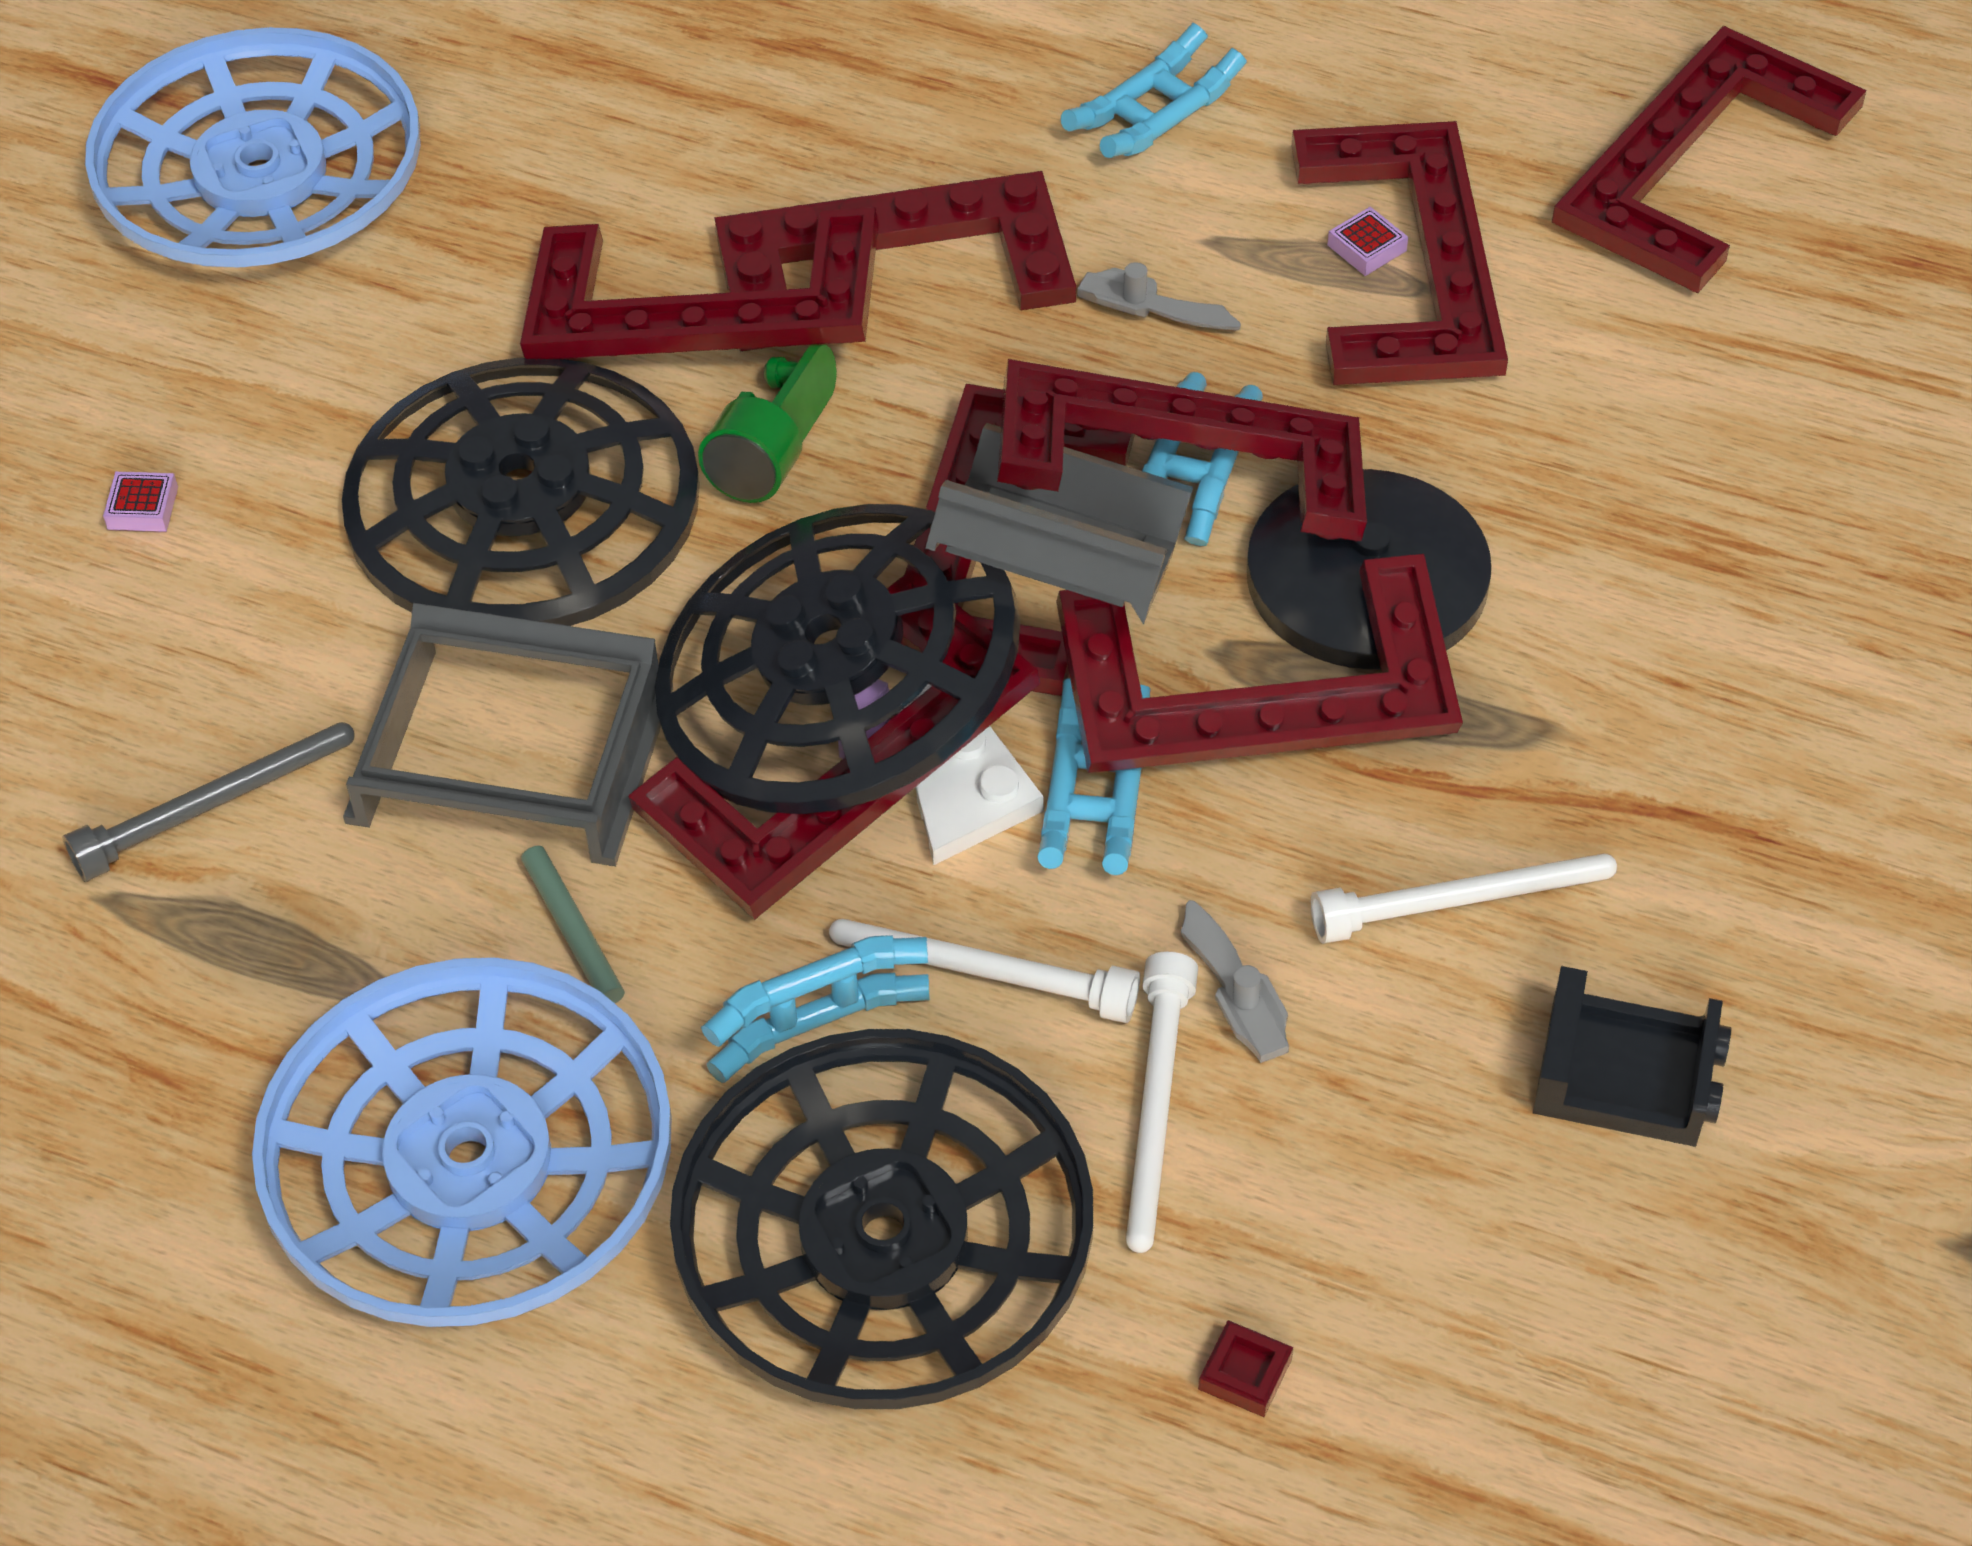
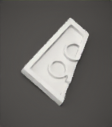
M927 684V686L922 690V692L916 698H914L909 704H911L920 695L927 691L931 687V685ZM990 726L915 787L917 803L921 818L924 820L934 865L1044 811L1043 795Z

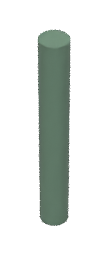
M543 846L530 847L522 854L521 861L590 985L602 992L612 1002H619L623 998L625 991Z

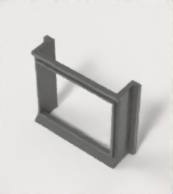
M986 423L982 429L970 476L965 485L945 480L941 486L938 496L939 501L926 549L935 551L941 543L947 545L945 552L1120 607H1123L1125 601L1129 602L1144 625L1172 558L1193 487L1064 447L1063 473L1058 492L1044 489L1025 490L1013 484L997 482L1001 427Z
M413 603L410 630L353 777L349 776L346 783L350 800L343 815L345 824L370 828L380 799L385 797L585 829L591 863L616 867L634 812L628 795L643 784L661 728L657 715L655 683L659 668L655 639ZM434 643L629 673L587 800L392 770L436 654Z

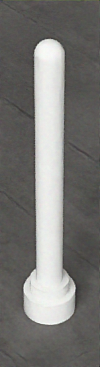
M1598 854L1364 897H1357L1355 892L1344 893L1341 888L1317 891L1311 895L1312 921L1317 937L1322 944L1350 939L1352 932L1360 931L1362 923L1606 880L1613 877L1616 873L1617 863L1609 854Z
M847 919L834 921L829 929L831 940L836 944L851 947L852 943L871 936L893 935V938L922 937ZM927 938L928 963H925L927 965L1089 1001V1008L1100 1010L1101 1018L1128 1023L1132 1017L1139 990V971L1112 965L1109 971L1098 969L1095 975Z
M1158 952L1149 956L1145 962L1143 990L1148 994V1001L1154 1007L1126 1233V1243L1136 1253L1148 1251L1154 1242L1180 1009L1187 1005L1188 999L1192 998L1196 992L1198 965L1191 957L1177 952Z

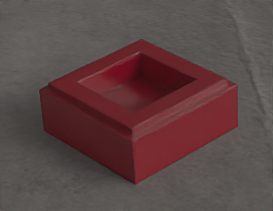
M1227 1320L1199 1378L1198 1390L1265 1418L1292 1361L1294 1347Z

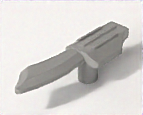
M1130 263L1125 267V270L1111 268L1097 273L1087 272L1077 288V297L1141 317H1147L1149 312H1153L1174 321L1194 326L1224 330H1240L1241 323L1223 305L1189 302L1157 295V283L1154 279L1147 277V267L1142 263Z
M1189 900L1186 903L1181 935L1189 946L1204 960L1222 985L1216 992L1215 1000L1235 1037L1253 1052L1260 1063L1288 1053L1289 1044L1285 1033L1288 1012L1268 976L1261 974L1253 966H1243L1236 949L1221 927L1200 905L1193 900Z

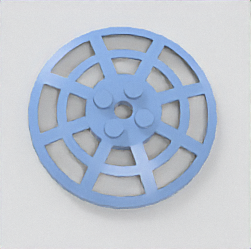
M267 27L236 30L205 37L177 47L150 61L128 77L107 98L93 120L86 141L85 167L94 199L105 218L123 236L144 249L172 260L202 266L239 268L270 265L305 257L336 245L364 229L384 213L404 190L415 170L421 147L420 122L411 91L398 72L380 56L359 44L331 34L299 28ZM263 56H291L313 59L302 84L259 82L235 86L226 62L242 58ZM334 65L351 70L370 81L388 97L391 104L363 120L360 114L347 102L323 89ZM205 69L214 93L185 106L163 125L135 112L143 102L163 87L190 73ZM261 100L292 101L287 112L279 110L246 111L243 105L246 102ZM314 107L336 117L347 129L321 140L317 130L307 119ZM218 110L222 111L225 119L208 128L198 140L182 134L183 131L198 120ZM401 120L405 131V154L394 176L390 180H368L374 162L372 137ZM121 128L150 142L142 161L143 186H108V158L114 139ZM351 147H357V163L351 179L325 175L326 158ZM168 151L190 159L193 179L160 184V170ZM256 160L267 161L265 164L258 166L248 165ZM312 194L337 197L325 208L301 221H297L291 209L302 203ZM202 197L206 203L215 208V211L202 224H199L180 214L169 202ZM355 198H373L358 211L329 228L308 236L305 235V232L311 231L336 217ZM151 204L155 212L168 224L188 234V236L179 243L151 234L127 220L116 206ZM269 215L275 229L255 232L225 231L238 216L258 217ZM280 240L283 242L271 246L244 249L206 248L212 242L236 245L271 243Z
M495 957L445 960L415 966L387 976L346 997L315 1021L292 1046L269 1082L256 1118L252 1150L255 1186L273 1236L291 1263L319 1289L351 1308L388 1321L426 1327L473 1326L516 1317L554 1302L590 1280L624 1249L645 1222L662 1188L671 1153L672 1116L664 1074L649 1041L629 1015L602 992L569 974L531 962ZM480 990L476 1028H460L434 1033L407 1043L395 1050L373 1022L374 1019L392 1009L422 998L457 991ZM508 992L528 994L562 1005L588 1019L603 1032L573 1060L565 1052L542 1039L504 1029ZM349 1036L372 1067L363 1073L344 1095L331 1118L328 1130L287 1121L292 1104L309 1075L333 1048ZM473 1051L470 1074L445 1078L425 1087L411 1070L412 1067L439 1056ZM622 1051L633 1065L646 1093L652 1122V1135L649 1141L612 1145L607 1108L592 1079ZM501 1053H507L531 1060L548 1069L556 1076L530 1096L517 1085L497 1077ZM387 1085L403 1105L390 1121L385 1137L379 1138L351 1134L363 1109ZM575 1095L588 1119L591 1147L551 1148L545 1119ZM463 1142H479L486 1147L483 1154L471 1162L460 1163L449 1158L451 1151ZM280 1148L322 1156L321 1168L324 1191L333 1215L339 1223L338 1225L301 1241L292 1227L282 1200L278 1169ZM345 1161L384 1166L393 1194L358 1214L352 1205L346 1189ZM647 1168L643 1187L631 1211L613 1234L588 1257L566 1239L577 1229L592 1210L604 1187L607 1173ZM586 1174L585 1180L575 1199L552 1225L530 1204L541 1190L547 1175ZM409 1215L424 1224L440 1229L433 1259L422 1258L402 1251L381 1239L377 1234ZM507 1221L527 1241L522 1246L497 1256L463 1261L469 1232L473 1230L488 1228ZM358 1246L367 1255L389 1268L415 1277L427 1278L428 1280L420 1306L397 1303L350 1287L335 1278L320 1263ZM541 1256L561 1273V1275L543 1285L509 1298L471 1306H451L459 1280H476L500 1275L527 1265Z

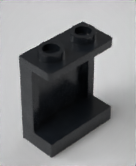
M1561 966L1552 1004L1533 1114L1696 1147L1704 1121L1716 1124L1721 1106L1724 1084L1711 1080L1713 1066H1725L1732 1027L1720 1025L1723 1001L1709 998L1705 1014L1703 1016H1694L1584 994L1588 971Z

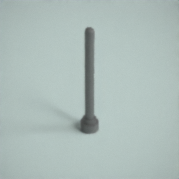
M336 723L107 830L103 825L93 829L88 825L82 826L62 836L69 857L82 880L87 882L110 871L109 864L119 860V852L349 746L355 737L354 730L347 723Z

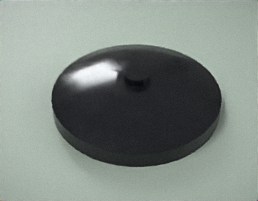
M1363 469L1367 523L1361 541L1343 538L1325 539L1316 534L1301 532L1298 484L1278 496L1264 510L1253 528L1249 541L1247 556L1249 592L1256 609L1267 625L1279 637L1307 655L1331 664L1349 668L1381 669L1359 573L1363 561L1367 559L1424 554L1446 651L1456 645L1470 632L1482 614L1488 596L1492 567L1486 538L1476 520L1458 501L1427 482L1400 473Z

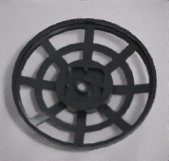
M512 358L485 362L451 372L421 386L391 407L371 427L355 450L345 475L342 510L347 539L356 562L377 589L405 610L412 613L413 603L572 626L594 619L625 604L650 586L670 566L690 535L698 511L700 482L694 447L683 424L665 402L643 385L615 371L586 362L566 359ZM516 376H558L553 384L515 382L490 386L484 389L477 385L489 380ZM585 381L611 388L639 402L658 418L626 422L617 411L604 401L578 389ZM452 392L457 397V399L448 402L430 414L412 432L409 438L384 439L404 419L428 403ZM514 396L543 397L532 414L522 413L500 416L490 402L495 399ZM569 402L592 412L606 423L607 426L577 434L573 429L557 419ZM465 410L468 411L477 425L466 432L456 443L427 440L443 423ZM672 437L680 466L678 494L673 507L640 492L643 482L644 465L638 441ZM620 445L625 460L622 483L618 484L592 475L588 453ZM397 459L392 481L397 511L366 530L360 515L358 496L360 479L368 460ZM415 460L445 463L446 484L414 500L411 491V475ZM516 469H527L532 472L527 477L517 480L506 476L507 473ZM586 497L610 504L609 508L594 523L580 533L570 536L563 522L579 509ZM453 506L458 515L472 525L473 529L465 545L441 534L426 519ZM630 513L663 527L656 539L634 561L613 576L594 584L581 555L609 538L625 522ZM406 530H409L411 535L429 551L449 562L458 564L447 596L428 590L403 576L382 557L378 549ZM540 532L547 546L524 551H491L497 535L524 536ZM558 565L571 594L555 599L525 604H485L472 602L483 570L490 572H524Z
M863 504L831 509L798 519L767 533L737 552L711 574L688 600L670 629L659 658V668L655 683L657 715L669 746L684 765L722 798L736 805L769 813L809 814L840 810L878 799L914 782L943 763L970 739L992 712L1009 681L1018 653L1020 616L1016 594L1005 570L981 563L986 576L947 581L943 571L934 560L916 546L910 544L928 528L931 529L935 512L901 504ZM866 523H901L886 536L877 534H844L818 540L815 538V534L839 527ZM791 544V550L778 555L759 567L740 583L732 594L721 593L747 569L775 551ZM844 549L871 550L853 571L832 570L822 572L818 554ZM897 557L914 567L928 585L890 594L888 589L877 578ZM792 564L795 565L798 581L780 592L772 601L749 597L767 579ZM993 598L994 621L992 638L984 662L976 677L972 678L943 663L954 635L956 617L954 603ZM934 607L933 627L924 651L920 652L901 644L903 639L901 615ZM701 615L715 616L703 645L702 673L671 693L675 666L687 637ZM732 618L756 623L752 633L751 647L719 662L721 644ZM838 630L836 637L824 644H814L816 639L823 633ZM889 667L907 674L887 694L860 710L858 709L855 695L876 682ZM758 669L769 690L753 715L733 701L724 685ZM927 684L959 700L949 714L924 736L895 755L875 763L865 731L878 726L901 711L922 692ZM705 696H708L709 701L726 723L739 733L744 734L729 769L714 763L697 749L680 727L677 715ZM789 702L801 705L830 704L834 718L826 722L804 725L778 723ZM841 741L850 773L833 778L804 782L765 781L753 778L767 743L777 746L807 747Z
M865 1029L828 1035L790 1048L757 1066L723 1094L701 1120L683 1153L672 1190L670 1229L677 1272L690 1306L711 1337L740 1365L773 1386L814 1402L851 1409H903L941 1402L980 1388L1019 1364L1049 1336L1069 1309L1086 1272L1093 1240V1187L1085 1154L1069 1121L1048 1094L1018 1068L983 1048L949 1036L911 1029ZM866 1062H910L927 1065L916 1103L904 1100H871L832 1109L816 1074L835 1067ZM954 1073L974 1079L1005 1097L1033 1122L1040 1131V1134L1006 1156L1000 1147L979 1128L959 1116L943 1110ZM790 1086L806 1121L796 1126L773 1145L758 1163L752 1176L713 1160L721 1144L746 1115L773 1094ZM871 1124L908 1125L900 1149H871L857 1153L851 1147L844 1130ZM935 1133L946 1136L966 1148L986 1168L956 1184L945 1170L927 1159ZM818 1143L829 1167L817 1177L805 1196L773 1185L778 1176L793 1159L809 1146ZM1055 1157L1065 1175L1072 1205V1241L1068 1256L1028 1252L1030 1244V1211L1021 1179ZM701 1186L740 1202L736 1240L740 1265L744 1273L743 1276L706 1286L698 1270L694 1244L695 1210ZM1001 1192L1009 1218L1007 1249L967 1242V1210ZM762 1211L799 1224L803 1255L766 1269L764 1268L758 1244L759 1220ZM879 1217L893 1218L903 1226L899 1234L887 1240L872 1238L864 1229L870 1221ZM958 1269L997 1276L983 1297L964 1315L952 1321L935 1294L950 1281ZM1018 1279L1058 1283L1059 1285L1050 1304L1033 1327L1010 1348L982 1364L964 1338L977 1331L998 1312L1013 1292ZM816 1280L821 1287L841 1300L842 1303L830 1331H827L800 1316L779 1294ZM758 1301L764 1311L785 1331L807 1345L821 1350L808 1377L804 1378L781 1369L753 1352L729 1329L718 1312ZM909 1306L926 1333L918 1337L896 1341H864L858 1339L871 1309L891 1310ZM937 1351L954 1375L936 1383L902 1389H851L837 1386L849 1359L861 1361H898L922 1357Z

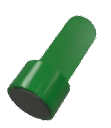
M810 345L799 362L787 361L785 357H771L764 366V379L770 388L780 389L772 402L757 398L753 392L741 391L737 399L728 403L701 442L698 450V460L703 474L721 493L732 499L748 503L762 502L776 494L798 460L802 451V442L833 395L837 369L833 351L828 345Z

